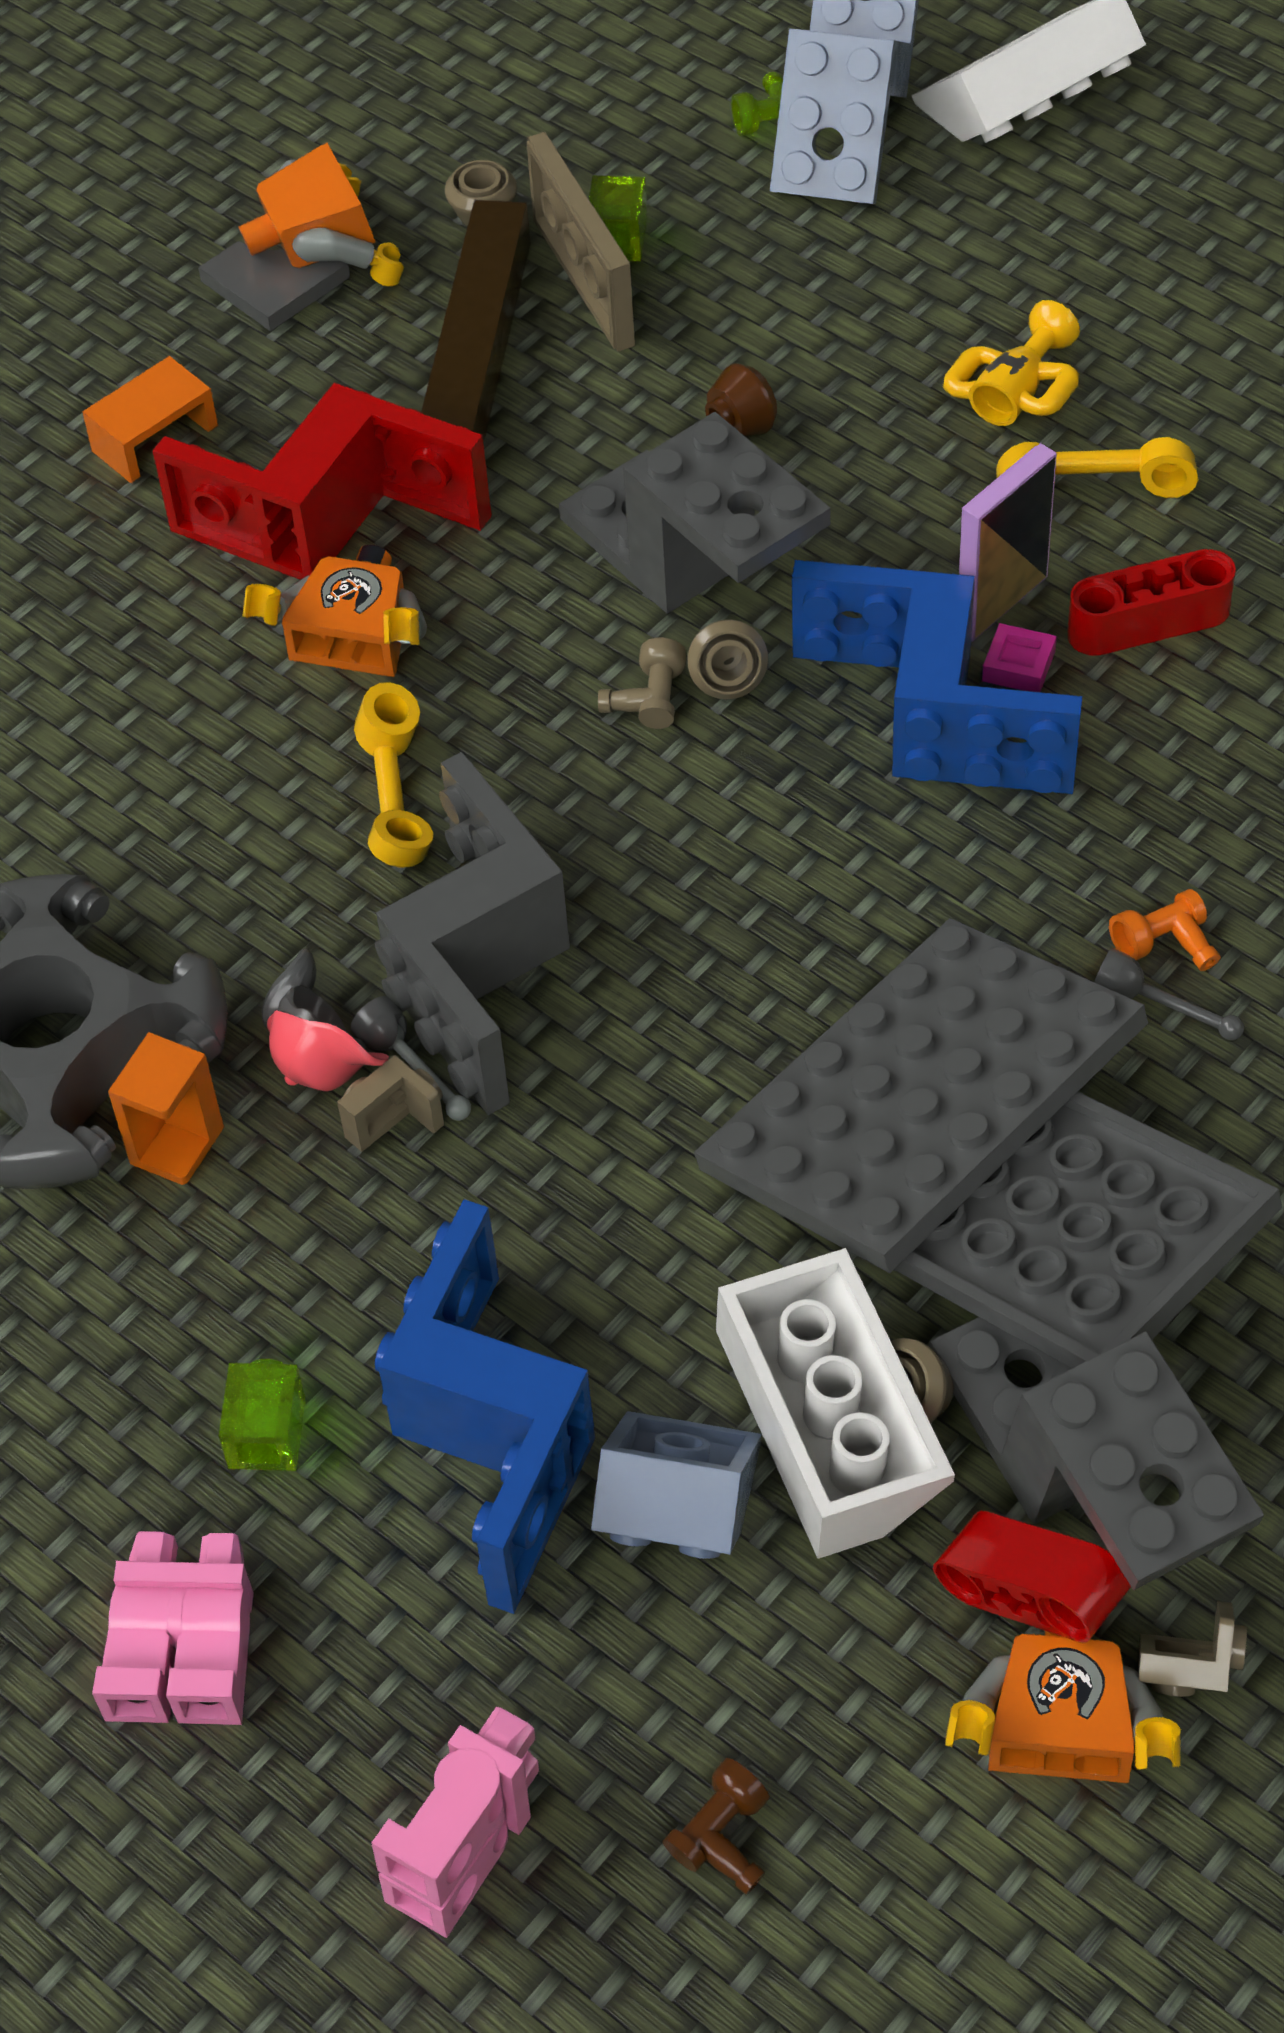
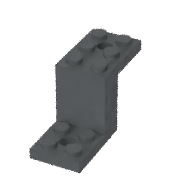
M716 412L698 421L653 450H645L559 503L560 520L666 614L728 575L737 583L743 581L830 525V507Z
M460 752L441 762L444 790L439 792V797L449 818L450 828L445 831L446 841L458 861L461 863L469 861V863L376 912L381 939L375 942V948L387 972V978L382 980V987L386 996L402 1012L407 1010L414 1019L416 1033L428 1053L432 1056L440 1053L449 1064L447 1066L448 1073L458 1092L466 1097V1099L473 1096L487 1115H490L510 1104L500 1029L477 999L570 949L562 871L463 752Z
M980 1317L930 1341L929 1347L944 1361L950 1372L955 1398L1033 1525L1079 1502L1133 1590L1260 1524L1264 1513L1146 1331L1074 1368L1068 1367ZM1014 1360L1029 1361L1039 1369L1042 1381L1030 1388L1016 1386L1008 1380L1004 1367ZM1152 1474H1159L1169 1478L1178 1489L1179 1500L1168 1506H1159L1151 1503L1141 1492L1140 1480Z

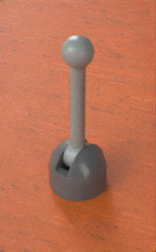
M380 996L362 1007L351 1023L352 1033L358 1039H361L365 1046L371 1050H395L414 1071L417 1068L425 1070L433 1077L442 1091V1100L446 1104L447 1115L456 1121L466 1119L471 1112L470 1101L462 1095H455L404 1042L407 1034V1021L398 1006L388 996Z

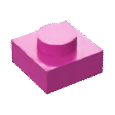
M999 623L983 664L982 681L1022 691L1041 692L1055 654L1057 636Z

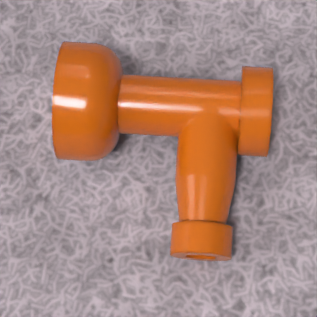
M1187 889L1178 893L1175 896L1174 903L1145 916L1134 910H1125L1112 916L1109 920V932L1115 948L1130 955L1136 961L1151 952L1155 938L1170 931L1181 946L1193 957L1192 961L1200 971L1212 968L1221 958L1214 946L1209 945L1203 931L1199 927V925L1206 922L1207 911L1202 898L1193 889Z

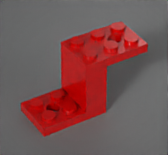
M333 383L263 471L257 470L247 463L227 459L208 452L200 446L186 444L164 436L152 450L170 531L299 580L307 575H311L321 559L328 556L336 557L383 496L480 531L492 516L483 435L463 426L447 423L422 414L415 409L405 408L374 397L367 392L357 391L337 383Z

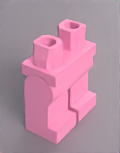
M139 1531L136 1535L129 1561H116L114 1574L116 1586L110 1602L102 1666H97L92 1695L104 1721L169 1723L172 1708L177 1723L242 1725L250 1613L252 1612L254 1593L244 1566L243 1548L239 1536L234 1533H209L202 1536L199 1563L176 1562L178 1545L173 1535L165 1532ZM128 1700H144L146 1702L134 1703ZM199 1702H219V1703H217V1704H211V1705H206V1704H202V1703H199Z
M496 1707L478 1734L461 1725L458 1727L448 1742L449 1754L439 1762L434 1773L435 1788L408 1827L405 1828L388 1819L372 1841L385 1903L443 1937L447 1938L503 1853L508 1841V1829L520 1835L531 1818L527 1789L539 1772L538 1760L528 1751L535 1740V1731L532 1725L510 1712Z

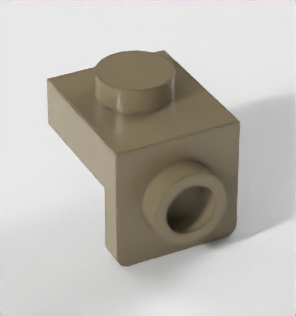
M394 1055L368 1077H361L354 1081L348 1087L343 1097L337 1101L344 1137L363 1152L408 1114H411L432 1133L437 1132L444 1126L440 1102L443 1095L439 1085L425 1070L417 1068L414 1071Z
M1217 1601L1213 1642L1140 1633L1137 1659L1138 1680L1151 1683L1152 1690L1169 1696H1192L1195 1694V1688L1227 1692L1230 1669L1243 1670L1247 1626L1234 1624L1235 1618L1232 1603Z

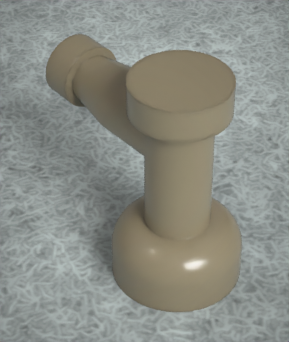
M658 637L645 641L640 647L639 665L641 670L649 676L648 687L628 688L618 691L599 689V712L613 713V710L639 712V721L653 729H663L672 725L675 708L670 703L672 679L679 676L685 668L687 656L685 647L678 641L670 638Z

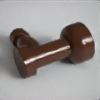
M725 1758L712 1775L711 1782L715 1791L713 1796L681 1832L673 1829L663 1840V1845L680 1864L690 1871L696 1872L707 1861L719 1872L736 1882L735 1886L745 1895H748L762 1879L765 1871L755 1862L750 1864L741 1851L720 1832L737 1813L750 1816L759 1812L770 1799V1796L763 1784L748 1769L733 1759Z

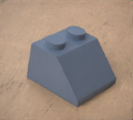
M627 1411L601 1448L591 1530L610 1533L612 1541L627 1546H646L651 1541L678 1545L681 1553L695 1558H716L720 1556V1553L730 1555L742 1532L762 1434Z

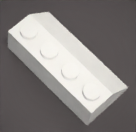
M1091 0L1067 11L911 96L916 106L961 142L982 135L986 143L1012 130L1013 126L1010 119L1022 114L1024 120L1027 121L1052 108L1053 105L1050 97L1061 92L1064 99H1067L1091 87L1093 84L1089 76L1099 70L1103 78L1131 65L1132 63L1128 55L1145 46L1146 43L1126 0Z
M846 1248L718 1288L717 1335L818 1559L883 1538L954 1482L955 1474Z

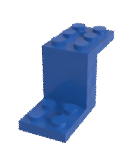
M795 560L792 573L793 658L899 668L894 695L892 777L912 778L918 781L932 780L972 784L978 787L993 786L1024 789L1039 793L1073 794L1083 696L966 685L971 655L974 576ZM841 612H857L862 615V618H851L843 615ZM1017 737L1024 739L1027 742L1016 743L1011 742L1006 738Z
M463 1199L453 1221H444L439 1227L432 1247L433 1260L425 1276H416L411 1282L404 1301L403 1310L405 1315L396 1332L389 1331L383 1337L375 1358V1370L380 1374L383 1388L382 1403L384 1406H387L391 1430L394 1436L501 1472L500 1479L503 1485L495 1502L486 1501L480 1508L472 1530V1542L476 1543L480 1558L478 1574L483 1576L488 1605L514 1614L595 1440L588 1370L473 1332L499 1280L489 1207Z

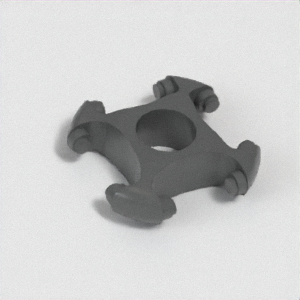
M39 875L0 883V931L6 933V936L0 942V1108L23 1127L14 1137L7 1134L0 1136V1186L3 1188H52L75 1184L98 1176L99 1170L112 1158L111 1153L116 1149V1145L112 1138L100 1127L94 1125L89 1129L82 1125L109 1096L108 1090L148 1032L204 1053L208 1064L214 1058H220L224 1049L228 1010L221 973L217 963L212 958H207L200 953L187 952L178 959L174 966L173 983L166 985L158 984L90 952L72 936L78 925L84 926L90 922L95 923L102 919L110 904L109 898L105 895L103 889L92 883L86 875ZM51 1013H70L86 1018L78 1030L57 1043L39 1048L12 1047L5 1044L14 1030L33 1018Z

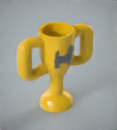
M1042 300L1035 304L1029 314L1028 322L1032 336L1024 346H1018L1005 352L985 346L970 347L963 351L944 376V390L953 397L969 399L972 408L978 416L996 426H1008L1014 423L1022 411L1037 416H1048L1059 411L1078 387L1079 373L1069 364L1043 362L1041 359L1049 349H1064L1071 346L1080 335V326L1077 318L1063 304L1053 300ZM988 364L977 380L967 382L979 366ZM1055 379L1042 397H1034L1040 381Z

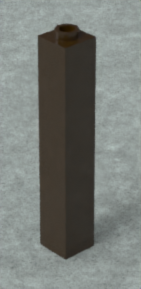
M474 199L421 410L422 414L456 426H463L483 435V444L531 244L527 203Z

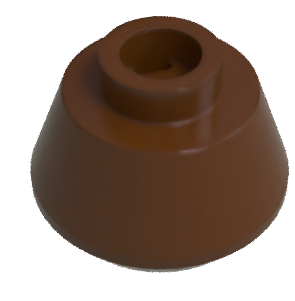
M734 363L724 369L708 391L705 413L707 417L716 412L744 436L760 435L772 429L777 415V402L772 388L759 371L751 366Z

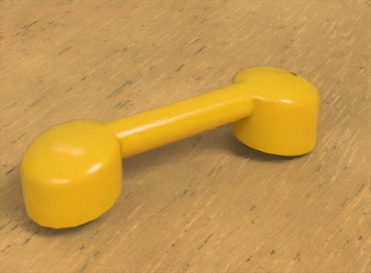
M1171 437L1154 438L1145 443L1140 449L1056 452L1055 475L1140 472L1141 483L1154 495L1164 498H1178L1187 495L1196 487L1198 482L1194 453L1181 440ZM1022 442L1007 450L998 461L996 467L997 478L1040 443Z
M386 682L370 687L364 695L355 719L354 732L359 745L369 755L374 756L381 812L375 818L369 833L368 847L374 857L386 865L405 868L413 867L425 859L433 841V830L422 817L405 811L398 756L403 754L410 745L419 722L420 709L418 701L403 686Z

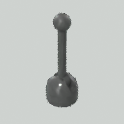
M1115 948L1109 950L1096 976L1094 983L1130 999H1133L1138 994L1217 1028L1219 1034L1226 1040H1237L1244 1032L1242 1020L1235 1015L1221 1017L1145 983L1144 973L1139 962L1130 955Z

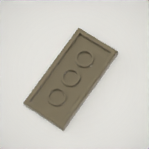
M546 132L529 136L526 144L533 221L612 347L617 352L634 347L630 263Z

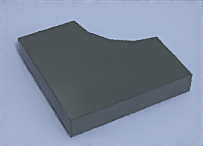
M237 241L198 267L201 282L269 331H272L350 278L349 265L347 263L322 261L301 268L292 267L283 249H267L251 256L246 244L241 241Z

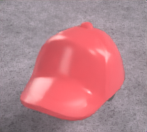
M303 948L269 989L262 1006L263 1024L270 1032L269 1048L272 1059L281 1073L285 1075L284 1079L288 1085L295 1086L300 1084L320 1091H332L349 1081L363 1065L382 1066L389 1060V1056L384 1053L367 1052L364 1049L365 1043L361 1039L350 1036L334 1009L312 991L316 981V965L310 950Z

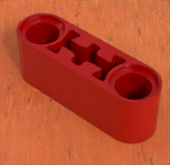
M1201 549L1084 578L1077 582L1071 590L1067 631L1068 641L1076 651L1086 655L1098 656L1216 627L1222 624L1230 614L1236 572L1235 564L1228 555L1221 551Z
M987 1511L976 1512L933 1564V1571L939 1582L953 1596L965 1604L1078 1642H1088L1131 1588L1111 1553L1106 1549L1087 1541Z

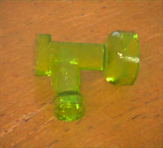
M769 72L762 79V86L766 93L769 94V99L756 101L755 97L748 92L732 95V117L739 136L755 133L762 121L778 119L783 83L779 73Z

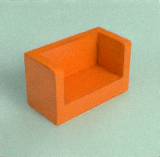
M171 356L163 359L82 411L92 452L130 483L140 478L134 447L186 414L207 432L218 427L211 388Z
M148 1032L108 1090L129 1163L184 1185L189 1182L222 1132L224 1125L206 1055Z

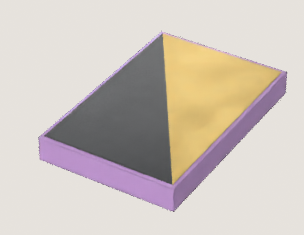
M1041 443L1033 447L962 507L959 575L974 576L972 642L1048 576L1057 453Z

